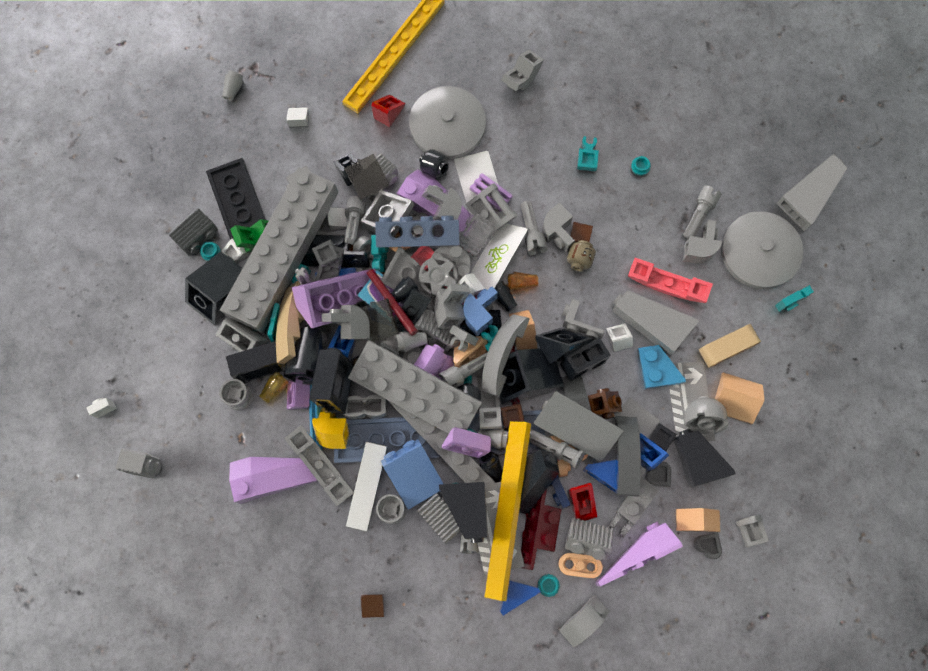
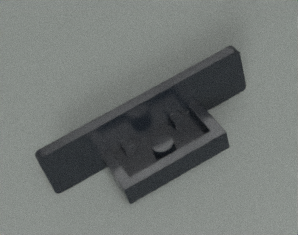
M316 235L300 264L319 267L312 248L330 239L334 246L345 249L341 267H369L370 262L366 252L350 251L351 244L345 242L346 235Z

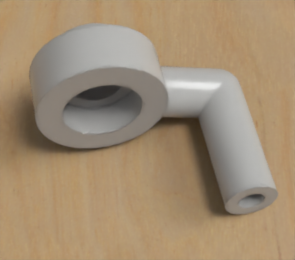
M366 236L358 238L353 245V251H364L368 256L371 253V240ZM369 265V267H361V268H363V270H369V269H372V266Z

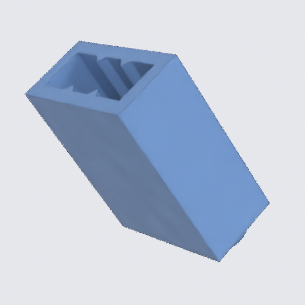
M418 439L406 442L402 449L397 452H389L381 460L386 473L408 510L440 491L439 484H443Z

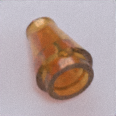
M513 272L508 274V286L514 292L538 286L537 274Z

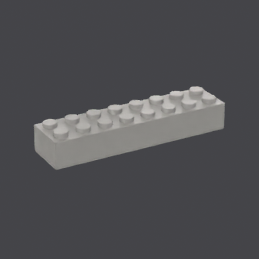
M298 167L220 309L222 313L261 333L264 332L272 317L274 304L281 301L295 275V270L302 262L339 193L335 183Z

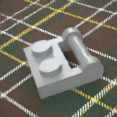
M495 183L488 186L465 204L475 219L481 222L480 226L485 233L492 235L489 231L490 229L495 233L518 216L515 211L510 209L498 192V187ZM490 194L506 215L502 219L486 198Z

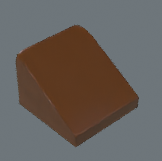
M384 594L361 595L362 618L384 617Z

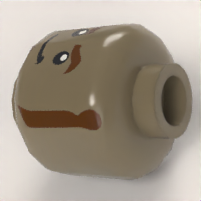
M579 240L571 245L567 262L573 270L582 272L591 268L596 255L593 245L584 240Z

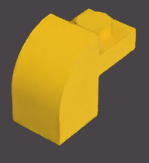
M323 411L319 413V418L312 419L316 440L321 446L330 449H346L349 437L346 418H336V414Z

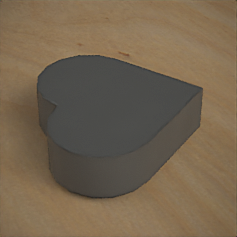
M661 462L653 470L646 473V481L653 486L671 487V466L667 462Z
M718 532L695 538V549L699 552H704L707 558L717 559L721 556L722 547Z

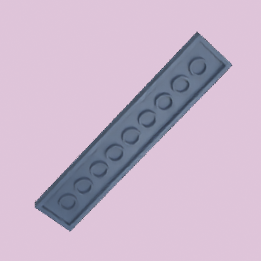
M542 410L523 411L524 420L531 423V429L545 435V430L534 424ZM479 413L475 414L468 427L476 433L479 430H493L480 429ZM501 416L502 428H500V429H504V425H503V421H502V416ZM403 417L347 420L349 437L346 449H334L335 464L360 463L366 442L387 446L386 454H388L389 452H397L402 449L406 442L418 439L429 459L441 458ZM529 442L527 454H533L542 448ZM491 446L490 451L497 455H505L506 448L500 450Z

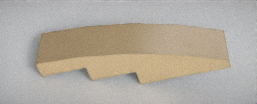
M296 281L286 289L280 305L276 331L277 363L285 364L296 356L294 342L301 337L299 323L305 320L296 308L292 287L301 285L299 281Z

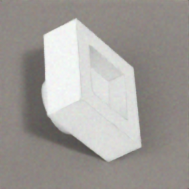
M107 398L96 399L92 402V405L86 407L89 415L95 418H99L117 409L114 401Z

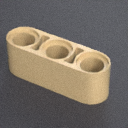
M748 324L699 349V352L708 368H711L761 343V340L752 325Z

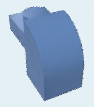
M493 286L488 290L483 289L477 295V299L470 293L464 302L465 323L476 336L488 328L489 324L493 323V317L485 309L497 299L498 292Z

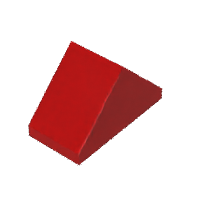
M390 94L373 101L371 104L374 119L388 127H391L405 106L404 102Z
M592 483L573 487L567 491L576 519L586 521L598 517Z

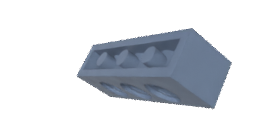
M453 215L441 216L440 220H433V216H421V220H413L412 216L400 217L399 221H392V217H379V221H375L376 247L459 245V220L454 219ZM416 225L422 227V234L418 237L413 236L411 233L412 228ZM435 225H441L443 228V232L439 236H434L432 233ZM392 227H401L402 234L399 237H393L390 233Z

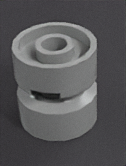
M238 379L225 381L219 390L221 400L236 411L247 409L253 401L252 390Z
M387 494L379 499L376 505V513L383 522L397 524L404 519L406 506L398 496Z

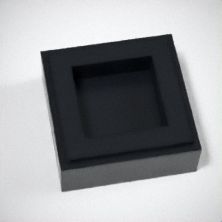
M658 423L648 439L664 451H667L677 434Z

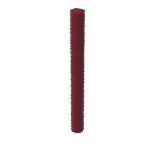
M370 269L367 272L370 280L411 336L415 335L418 332L416 327L376 272Z

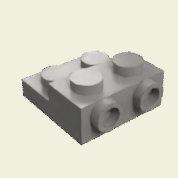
M380 190L360 222L366 230L375 233V221H379V217H392V221H399L400 217L409 215L414 207V203L412 200ZM392 227L390 233L393 237H395L400 227Z

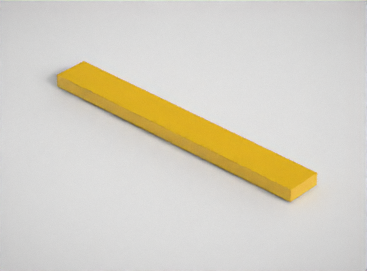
M422 0L343 99V105L357 114L360 113L445 4L444 0Z
M510 421L484 596L485 598L499 601L507 600L531 423Z

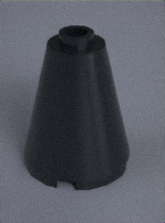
M305 325V327L300 329L301 337L294 344L296 356L287 362L283 371V378L294 383L298 379L303 381L302 384L312 385L319 350H323L322 333L318 327L311 328L309 325Z

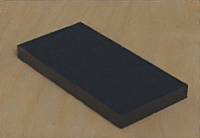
M243 157L206 171L230 240L233 238L230 229L235 225L251 227L260 219L266 220Z

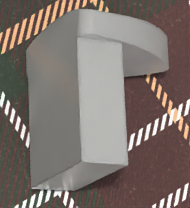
M761 515L746 517L736 522L746 547L769 541Z

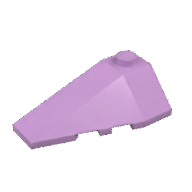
M417 169L406 177L397 195L412 200L414 203L412 210L434 217L439 206L422 197V194L429 185L440 187L444 193L447 190L435 178ZM462 206L461 213L457 219L459 220V234L468 237V233L471 232L470 230L476 223V219Z
M369 270L292 287L296 308L311 328L332 323L322 322V313H330V309H341V305H355L362 301L357 295L370 279L367 275Z
M248 457L230 463L229 482L234 502L239 504L318 481L300 458Z
M657 521L647 526L648 531L642 533L595 583L597 586H603L628 573L627 571L638 569L647 564V561L657 560L683 547V545L666 523L659 525Z

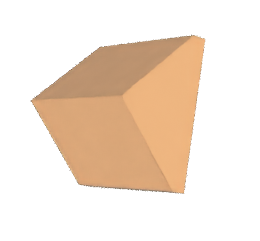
M724 372L721 374L715 399L724 405L728 417L753 424L765 401L763 385Z

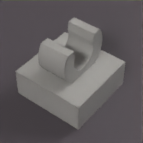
M455 325L449 331L455 335L450 345L457 347L460 342L458 350L463 352L467 350L468 343L475 346L479 339Z

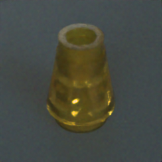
M275 372L274 375L271 374L259 397L269 403L287 388L286 385L289 381L278 372Z

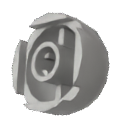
M701 396L688 405L685 411V427L687 426V429H691V432L699 431L701 434H709L708 430L714 429L715 433L721 432L728 427L726 408L716 399L709 396Z

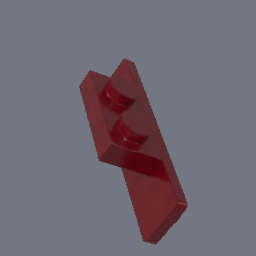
M547 489L531 511L526 514L521 546L524 567H521L522 569H534L537 549L555 552L562 509L544 505Z

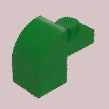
M260 219L251 227L238 225L232 227L230 230L236 246L244 248L246 253H251L269 220Z

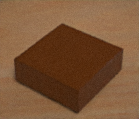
M573 222L570 236L573 238L574 243L579 240L590 242L593 226Z
M521 404L500 408L504 429H509L510 421L525 422Z

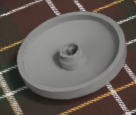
M442 86L427 91L417 99L410 112L409 127L414 142L423 152L426 153V151L434 149L444 154L448 159H456L469 154L479 145L486 129V116L481 103L470 92L458 87Z
M751 212L737 218L729 226L722 239L721 255L727 270L736 280L751 288L772 289L785 284L797 273L803 260V245L796 229L784 218L769 212Z

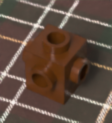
M609 388L597 390L596 394L588 396L591 412L602 416L603 419L615 418L616 413L622 412V400L618 391H610Z

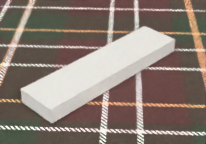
M366 442L347 519V527L364 531L368 530L383 467L381 460L386 455L387 446Z

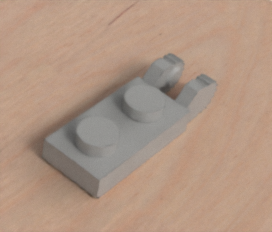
M641 477L640 496H627L616 511L617 514L608 527L615 528L621 517L626 519L628 522L619 534L624 538L632 526L639 520L659 490Z

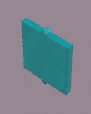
M279 303L274 304L267 334L271 342H276L277 321L280 310Z

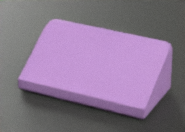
M296 379L295 383L288 381L287 410L309 407L310 385L302 384L303 381Z
M454 427L442 444V448L480 458L490 452L491 438Z

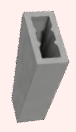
M834 154L831 155L784 194L776 204L805 232L818 217L847 170V167L840 158H837Z
M628 290L624 295L619 294L613 302L615 306L612 311L654 345H659L668 356L675 352L699 322L696 318Z

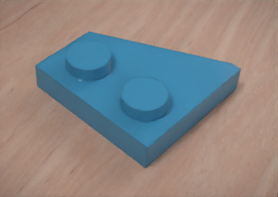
M659 345L638 348L645 389L686 383L683 375Z

